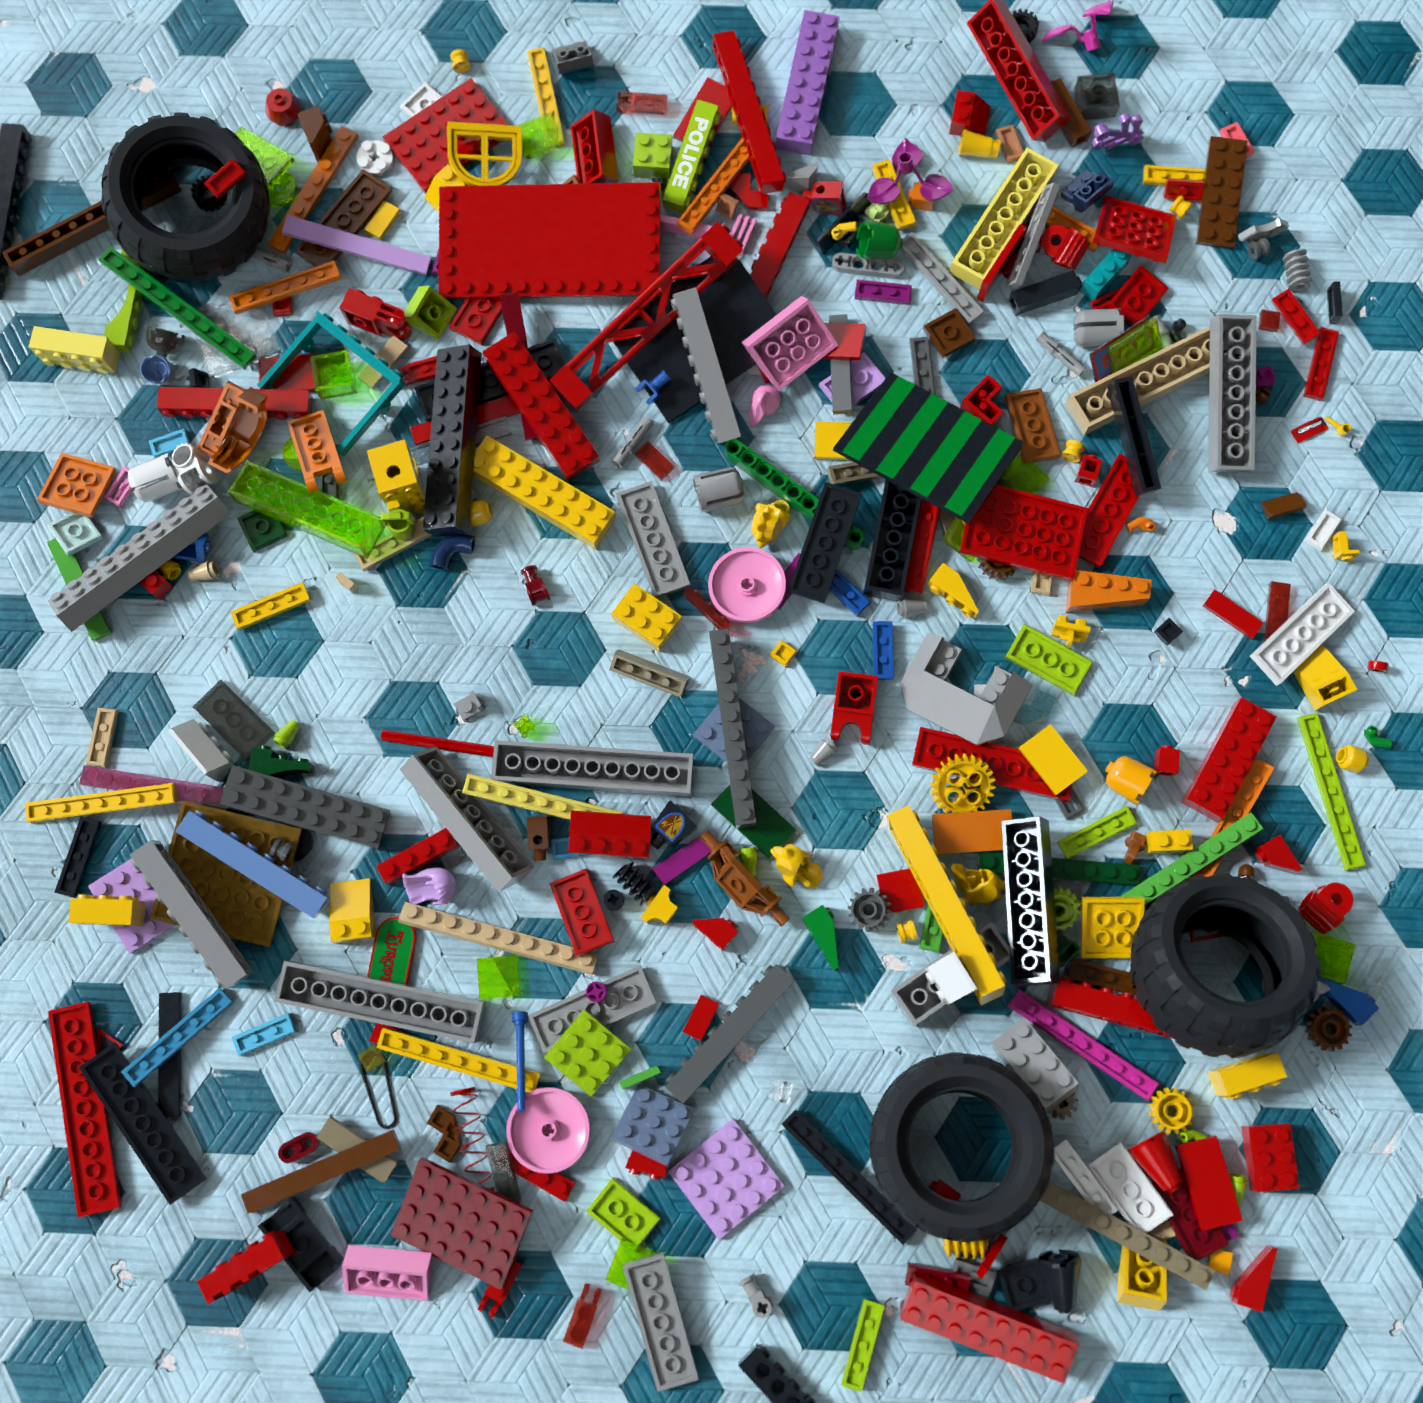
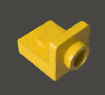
M1346 531L1338 532L1332 537L1334 560L1342 559V562L1353 561L1360 554V550H1349L1350 540L1347 538Z

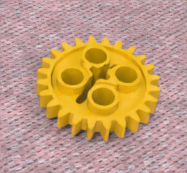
M965 753L962 759L955 754V760L952 761L950 757H947V764L940 762L943 768H935L938 775H932L931 777L935 782L930 783L931 787L934 788L930 792L934 795V802H938L937 806L939 809L943 808L945 813L949 811L950 813L978 811V807L983 810L985 809L984 802L990 804L987 797L994 796L990 790L996 787L992 783L995 781V778L990 776L993 772L991 769H988L989 766L986 762L982 764L983 761L980 757L975 761L974 755H971L968 759ZM958 773L956 778L949 779L951 774ZM977 773L976 778L969 779L972 774ZM951 792H956L954 797L948 798ZM976 792L974 797L968 798L970 793Z

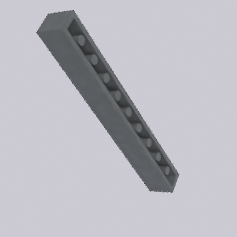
M729 628L709 631L735 825L736 829L756 826V818Z

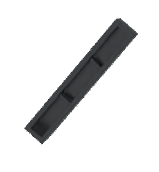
M1133 377L1114 380L1107 385L1135 497L1154 493L1161 489V484Z

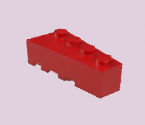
M273 1230L262 1237V1242L259 1243L258 1240L246 1247L247 1251L244 1253L242 1250L231 1256V1261L227 1262L226 1260L215 1266L216 1270L196 1281L207 1304L209 1305L230 1294L295 1253L284 1230L277 1233Z

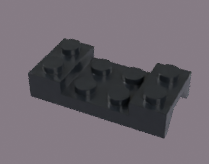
M293 1196L272 1216L260 1223L258 1228L264 1235L273 1230L275 1233L284 1230L295 1251L284 1261L310 1293L342 1266L344 1258L334 1245L331 1246L307 1216V1211L296 1197Z

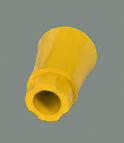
M964 129L958 155L997 158L1001 141Z

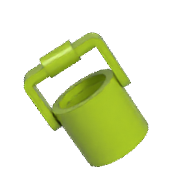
M396 509L389 513H381L383 526H387L396 539L407 540L415 533V518L411 512Z

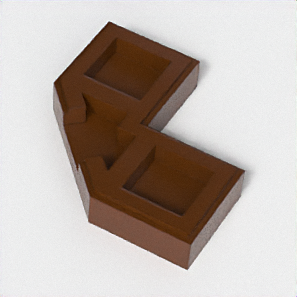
M437 1105L427 1121L428 1125L443 1133L433 1153L451 1163L462 1145L460 1133L457 1132L458 1123L456 1115Z

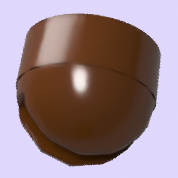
M1266 387L1257 389L1256 402L1259 404L1266 403L1271 395L1270 390Z
M1249 864L1242 865L1238 870L1237 877L1247 876L1254 880V868Z

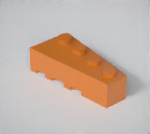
M1076 570L1074 580L1068 583L1066 613L1081 610L1090 611L1091 609L1100 608L1109 609L1110 607L1145 605L1150 599L1152 580Z

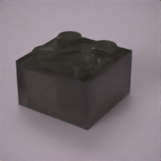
M1105 73L1078 76L1074 86L1076 105L1085 120L1115 118L1120 106L1115 74Z

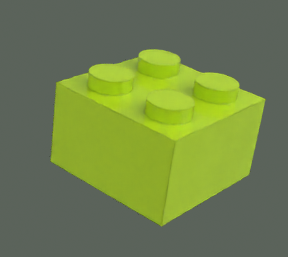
M636 132L633 157L634 177L670 179L673 152L672 135Z

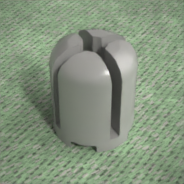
M1089 309L1079 311L1073 322V330H1076L1073 333V337L1077 346L1081 348L1101 347L1121 334V332H1124V316L1119 315L1121 309Z
M733 467L693 476L694 488L701 513L740 504L744 498V487L740 473Z

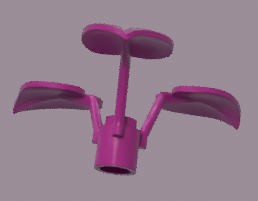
M905 138L896 148L892 157V164L897 169L895 181L893 182L890 178L886 177L877 179L871 185L867 199L876 204H888L896 200L900 195V189L896 185L899 182L901 172L903 174H910L914 171L920 183L923 184L920 188L922 197L930 201L945 197L952 192L953 188L951 183L939 174H930L926 177L925 181L921 178L916 166L922 161V152Z

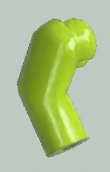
M1195 1129L1182 1132L1179 1135L1183 1143L1208 1138L1206 1134Z

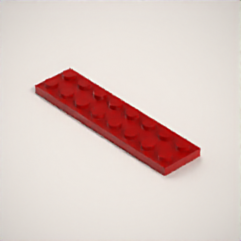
M924 727L919 729L912 766L936 771L935 768H943L940 762L948 763L947 757H950L953 761L955 760V754L962 759L965 753L968 759L971 755H974L975 761L980 757L983 761L982 764L985 762L988 764V769H991L993 772L990 776L995 778V781L992 783L996 786L1061 801H1069L1072 784L1055 796L1019 749L987 742L975 745L955 734ZM977 773L972 774L969 779L976 778Z

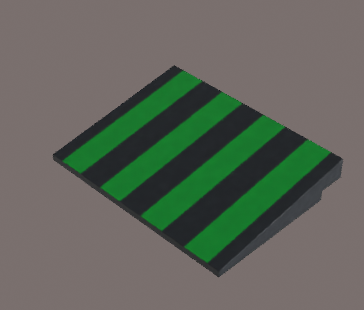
M890 372L836 443L833 451L969 524L1009 470L1011 463L1019 454L1024 441Z

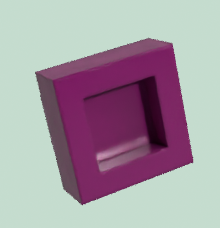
M1270 365L1256 369V387L1258 389L1273 386L1276 383L1275 374Z

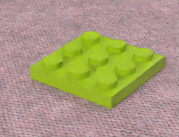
M583 1009L545 1054L544 1058L592 1097L629 1053L631 1047L588 1011Z

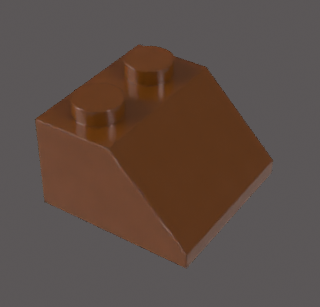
M316 106L297 114L317 162H319L332 142L330 134L333 131L325 112L321 113L319 107Z

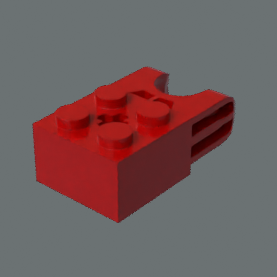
M348 289L339 307L347 324L380 337L382 334L390 337L394 335L401 341H405L410 337L412 330L409 323L405 321L406 316L402 309L383 302L377 296L370 297L359 289H356V291Z
M838 672L830 733L831 740L837 741L840 739L841 731L846 725L855 724L861 730L862 744L869 745L878 676ZM854 691H858L861 696L858 699H854L851 693L854 694Z

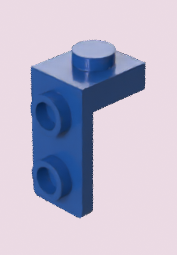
M204 533L198 538L195 545H188L172 558L205 563L212 549L209 533Z

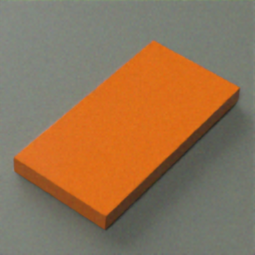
M1011 809L932 814L934 846L938 854L1003 850L1002 821L1012 820Z

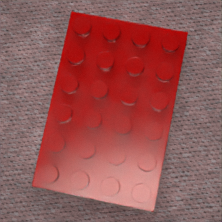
M472 78L382 137L424 193H427L434 176L445 166H450L447 153V122L508 125ZM457 138V154L481 155V139ZM488 140V151L503 140ZM459 159L463 168L474 161Z
M997 485L969 524L965 522L959 553L1073 581L1088 508Z

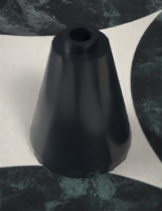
M1059 1249V1254H1053L1052 1250L1043 1252L1038 1255V1262L1053 1308L1058 1313L1068 1314L1075 1308L1081 1256H1079L1078 1252Z

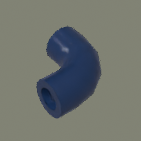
M458 534L444 538L436 545L429 566L438 570H448L450 560L455 554L465 553L472 555L475 548V536Z

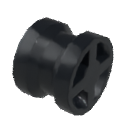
M609 890L605 893L603 902L609 910L617 911L623 907L624 897L618 890Z

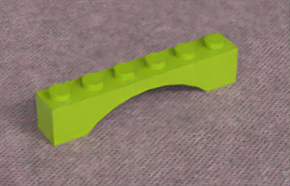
M121 249V254L149 274V270L141 266L137 260L131 258ZM129 284L127 296L120 312L106 325L104 337H108L114 346L124 353H131L132 347L135 345V331L139 326L138 315L142 310V294Z

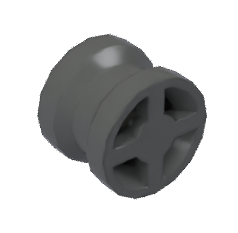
M1260 237L1256 242L1251 241L1247 244L1248 254L1253 260L1259 259L1261 255H1268L1271 251L1270 244L1265 237Z
M278 837L269 855L277 856L281 861L285 862L294 844L291 842L286 843L282 838Z

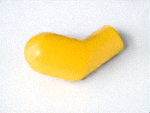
M856 221L838 224L832 229V237L834 239H841L848 232L858 231V223Z

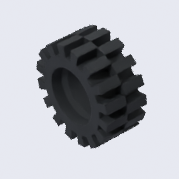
M1019 9L1018 13L1016 10L1013 11L1012 15L1017 24H1024L1028 27V30L1022 31L1026 40L1031 43L1035 39L1039 27L1037 16H1033L1032 11L1027 13L1028 9H1025L1024 12H1022V9Z
M207 175V178L201 176L202 180L197 178V184H192V198L202 210L203 208L207 212L209 209L211 212H214V208L219 210V205L224 206L223 201H227V193L219 200L215 195L210 198H204L203 193L208 190L204 182L211 176Z

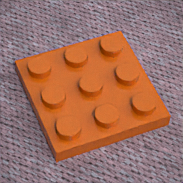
M61 452L37 501L40 504L93 518L116 473V469L113 466Z

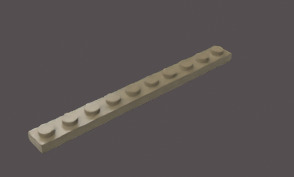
M1049 1181L1047 1190L1039 1201L1194 1285L1207 1290L1215 1270Z

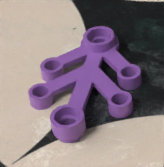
M1129 113L1123 114L1119 118L1121 123L1120 130L1109 129L1105 124L1097 125L1094 128L1095 139L1092 141L1094 148L1098 149L1104 145L1106 150H1110L1125 142L1135 145L1142 141L1144 132L1140 129V125L1143 122L1141 116L1135 115L1131 118ZM1131 122L1133 127L1130 131H1128L1129 124Z

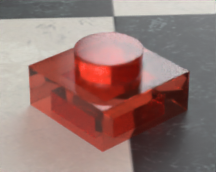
M1261 310L1258 330L1277 333L1281 312Z

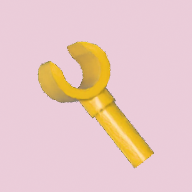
M1328 416L1324 419L1337 429L1336 432L1339 436L1348 434L1344 429L1346 431L1352 429L1349 423L1341 425Z

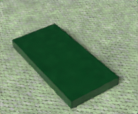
M729 785L712 802L711 806L736 828ZM751 788L756 826L737 828V830L770 859L772 857L770 850L775 846H782L796 829Z

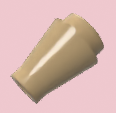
M207 561L189 570L188 576L191 581L215 579L216 576H219V568L215 561Z

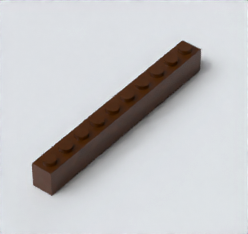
M170 169L160 173L148 185L142 200V212L182 191ZM99 201L3 251L2 254L10 268L20 276L110 229L103 212L102 202Z

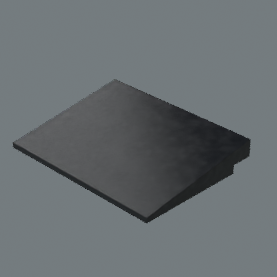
M710 256L699 265L712 264L716 262ZM740 260L727 272L724 271L699 295L725 385L756 365V362L742 342L777 315ZM708 275L673 281L665 313L668 314L673 309L671 305L673 294L697 287ZM661 292L643 308L654 322L656 321L662 296ZM637 313L620 331L650 325ZM678 315L627 362V365L640 383L643 380L652 381L663 370L671 377V380L659 389L661 396L654 402L668 424L701 402L699 396L701 388L700 385H696L693 375L696 372L694 366L691 367L689 364L688 356L690 352L688 348L685 349L682 337L685 336L683 329L679 330L676 320L679 318ZM636 337L614 341L613 344L620 355L624 356L642 338ZM649 386L644 388L649 397L654 394Z

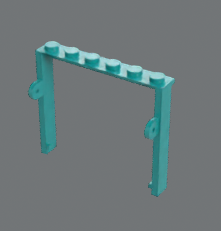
M317 310L313 320L260 380L257 386L260 389H273L272 385L297 355L302 350L309 352L313 348L314 341L312 338L321 327L389 380L392 384L337 447V452L345 457L379 415H384L391 408L390 402L406 383L402 379L403 375L398 370L394 369L392 371L388 368L389 363L383 358L377 359L374 356L376 353L368 346L366 348L360 345L362 342L357 337L347 335L348 331L342 325L338 324L336 326L333 323L334 319L327 313L323 315Z

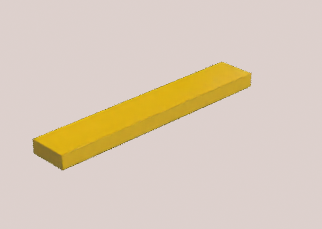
M545 47L527 50L547 148L565 145Z

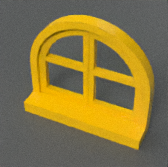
M447 122L448 161L455 175L469 186L508 184L518 173L521 164L522 127ZM457 138L481 139V155L457 154ZM488 140L512 141V157L488 156ZM459 159L481 160L482 178L468 173L462 167ZM488 161L511 162L509 168L503 174L488 179Z

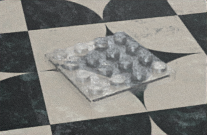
M228 296L196 308L198 312L256 354V358L249 365L259 362L258 359L269 358L282 353L264 306L235 315ZM194 333L211 379L241 368Z

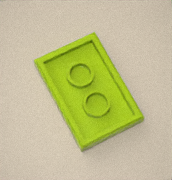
M614 1178L609 1181L586 1210L589 1215L633 1252L636 1251L661 1219Z

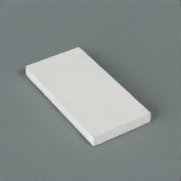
M1122 1142L1087 1165L1129 1225L1147 1233L1173 1216V1212Z

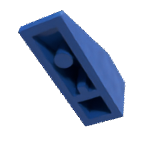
M1319 977L1322 983L1330 987V990L1324 995L1340 1011L1342 1010L1343 1014L1349 1017V1020L1355 1026L1364 1025L1379 1009L1375 1004V999L1369 994Z

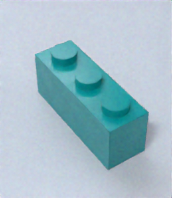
M1112 249L1083 281L1079 291L1091 301L1097 299L1129 264L1133 254Z

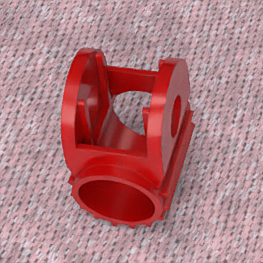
M1062 225L1048 227L1041 236L1043 251L1048 257L1052 258L1051 262L1071 270L1077 268L1091 245L1078 231L1072 227L1068 229ZM1059 238L1062 240L1059 245H1052L1054 239Z
M1330 883L1310 891L1301 902L1298 912L1321 935H1325L1345 920L1344 916L1353 906V894L1342 883Z

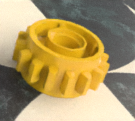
M1164 1088V1093L1156 1091L1157 1097L1151 1096L1153 1102L1147 1106L1151 1108V1112L1148 1113V1116L1153 1117L1151 1123L1158 1124V1130L1165 1128V1133L1170 1134L1171 1130L1174 1134H1179V1129L1186 1131L1185 1126L1192 1125L1190 1119L1195 1117L1192 1113V1109L1195 1106L1189 1103L1191 1098H1185V1092L1181 1091L1178 1093L1177 1088H1172L1171 1092L1169 1088ZM1170 1105H1173L1175 1108V1114L1172 1117L1167 1113V1108Z

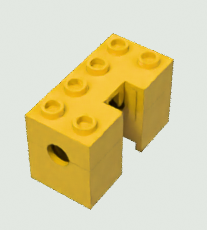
M405 439L367 450L378 493L384 503H387L389 511L403 509L412 514L424 513L426 489L419 466L415 458L412 457Z

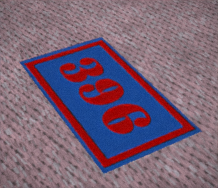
M1149 316L1089 354L1095 382L1117 372L1154 348Z

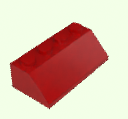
M593 109L571 126L576 175L581 184L617 183L619 179L611 117Z
M571 810L568 852L649 858L651 816Z

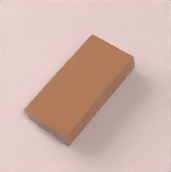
M1014 125L996 129L995 134L997 139L1001 141L1000 147L1006 163L1018 161L1024 151Z

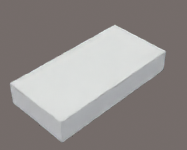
M1325 509L1304 539V542L1321 551L1342 519Z

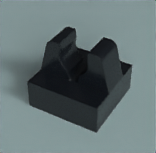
M196 368L188 370L189 376L187 380L190 382L188 388H210L207 372Z
M1170 618L1154 631L1157 637L1167 646L1183 632Z

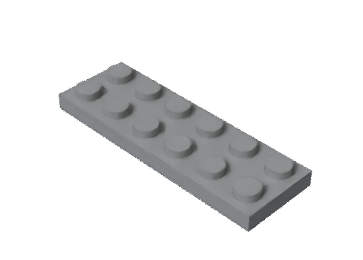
M652 481L616 493L652 595L655 598H659L690 587V582Z
M641 966L602 982L607 989V996L600 1003L590 1001L586 996V990L528 1015L543 1054L551 1049L583 1009L588 1011L604 1026H607L656 1004Z
M664 1252L624 1263L623 1270L657 1392L699 1380Z

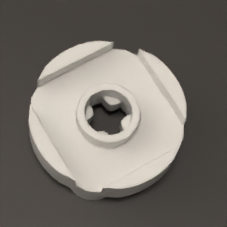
M364 141L356 155L359 168L366 170L374 177L382 176L384 172L392 168L394 163V157L389 145L382 141ZM373 156L379 157L375 162L372 161Z

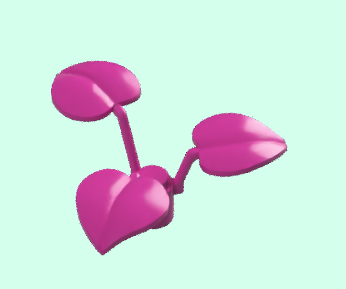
M1114 0L1097 4L1085 11L1082 17L1090 16L1091 29L1084 31V36L1080 34L1075 26L1068 24L1048 32L1043 37L1042 44L1047 38L1073 30L1079 37L1080 42L1084 41L1087 51L1100 47L1095 15H1110Z

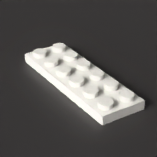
M1328 582L1256 649L1250 657L1277 686L1355 611Z

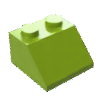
M419 286L404 311L405 321L415 329L440 339L457 308L431 286Z

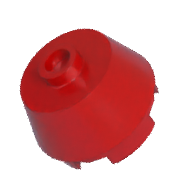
M274 89L267 95L265 113L269 120L276 123V125L282 127L290 126L291 122L298 117L297 113L301 112L300 101L286 89Z

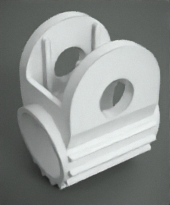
M186 442L185 444L181 443L180 446L177 445L171 460L175 466V473L180 485L187 493L192 495L199 487V483L205 481L213 485L217 482L218 477L215 468L208 464L211 456ZM195 467H196V469H197L199 475H197V474L194 472V468H195Z

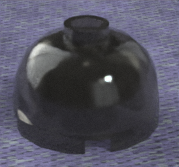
M148 325L146 341L149 347L156 351V355L167 358L168 354L175 355L181 351L186 335L182 334L180 338L177 337L178 333L161 328H155L154 331L151 330L152 326Z

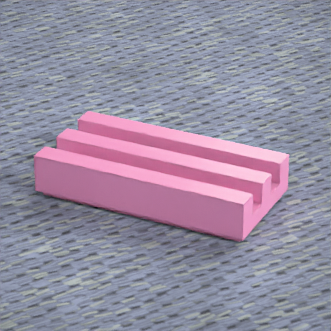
M739 213L730 235L733 238L735 237L740 223L743 221L737 236L741 240L749 223V229L742 242V248L745 250L757 219H750L749 216L746 215L744 217L743 214Z
M126 467L122 468L103 497L120 508L123 507L134 488L130 487L128 476L121 484L130 470ZM119 487V490L117 491L116 495L114 496V498H112L113 494Z

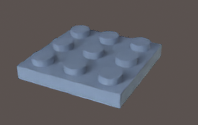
M739 698L748 762L775 729V725ZM718 703L692 736L727 763Z
M638 1084L611 1136V1140L668 1166L695 1109Z

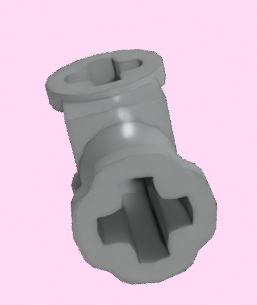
M753 1273L738 1284L745 1290L753 1306L754 1314L759 1318H765L771 1313L772 1302L757 1284L755 1274ZM759 1302H761L762 1304L766 1303L768 1305L766 1307V1312H764L763 1310L759 1311L757 1309L759 1307Z

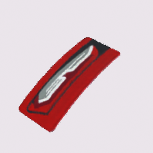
M1320 416L1291 430V433L1296 442L1300 443L1327 430L1328 426Z

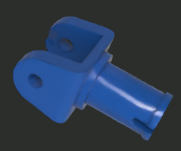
M663 370L652 381L643 380L635 390L640 392L646 386H649L654 394L646 403L651 405L660 398L659 389L671 380V377Z

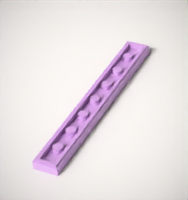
M287 215L282 229L283 235L424 276L427 275L431 263L430 256Z

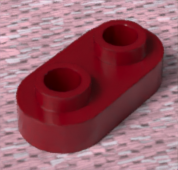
M305 1132L283 1143L278 1150L279 1159L284 1163H293L316 1151L320 1143L317 1135L313 1132ZM307 1139L312 1140L310 1147L306 1144ZM289 1148L293 1149L294 1153L292 1156H289L287 1153Z

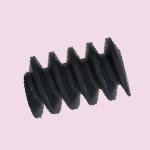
M633 862L625 864L612 878L619 877L617 883H624V890L630 888L628 894L630 896L636 894L634 900H641L640 906H643L655 893L656 885L649 887L648 885L651 880L643 881L645 874L643 873L638 876L639 868L631 869L634 864Z

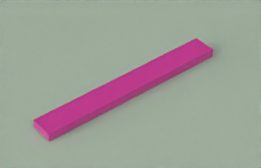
M1020 989L1017 990L1007 1007L1146 1101L1150 1100L1158 1087V1082Z

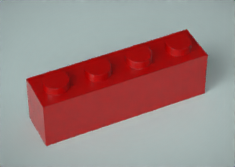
M444 828L376 865L384 883L390 886L403 879V873L411 875L457 850L460 846L449 830Z

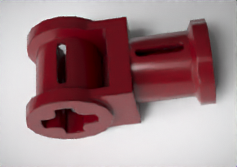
M536 565L527 566L520 571L527 582L525 583L526 591L532 606L544 599L550 600L545 583L538 576Z

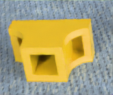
M664 885L656 897L654 895L650 897L646 903L648 908L640 917L641 920L647 924L653 920H659L665 925L669 923L678 910V907L669 899L671 889Z

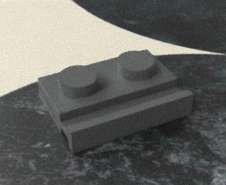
M955 1257L951 1270L953 1272L962 1271L971 1274L969 1292L989 1299L997 1270L989 1268L982 1279L976 1275L981 1264Z

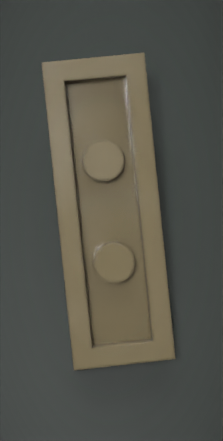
M855 462L829 466L826 469L830 483L837 486L882 478Z

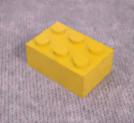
M635 583L611 613L612 619L658 652L662 650L682 623V616Z
M79 894L78 898H71L68 923L144 926L146 902L139 901V897L91 896Z
M1278 1052L1263 1053L1208 1071L1216 1096H1224V1099H1234L1243 1096L1242 1092L1250 1091L1251 1093L1262 1089L1261 1085L1274 1086L1282 1083L1281 1079L1287 1077Z

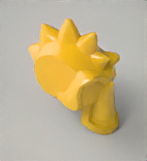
M777 500L768 505L758 503L755 506L756 513L753 517L751 532L760 549L768 543L777 540L783 528L789 523L791 510L788 502L785 500Z
M788 844L785 847L775 846L770 850L776 859L777 869L782 873L784 881L791 887H794L798 881L808 888L818 887L823 879V872L819 864L810 862L813 856L812 853L806 852L792 844Z
M959 863L951 866V872L958 883V890H960L965 903L971 902L972 906L983 903L986 907H989L992 900L1002 899L1001 891L1005 889V882L999 879L994 872L987 869H965Z

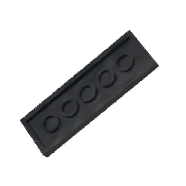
M825 482L788 588V593L825 604L861 501L862 493Z

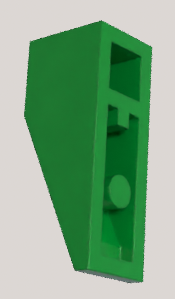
M821 905L802 917V921L833 971L838 969L834 922L832 920L834 915L829 907L825 908Z

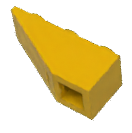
M942 563L929 580L927 585L929 590L935 595L944 597L949 605L960 608L965 616L975 619L979 611L959 573Z

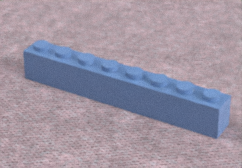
M196 810V812L188 811L175 832L312 918H317L330 898L326 895V890L319 886H316V888L309 885L310 880L302 875H299V877L293 875V870L284 864L279 866L274 863L276 859L265 853L263 856L258 853L259 848L249 842L247 845L240 841L241 837L234 832L228 834L223 830L224 826L216 821H213V823L206 820L207 815L199 810Z

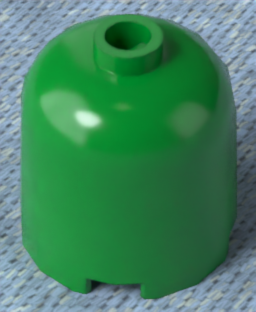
M865 220V223H861L856 236V240H859V248H856L859 258L889 260L894 258L899 249L902 248L903 239L895 225Z

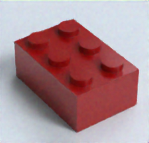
M1274 1123L1241 1126L1250 1190L1263 1192L1299 1189L1290 1124Z

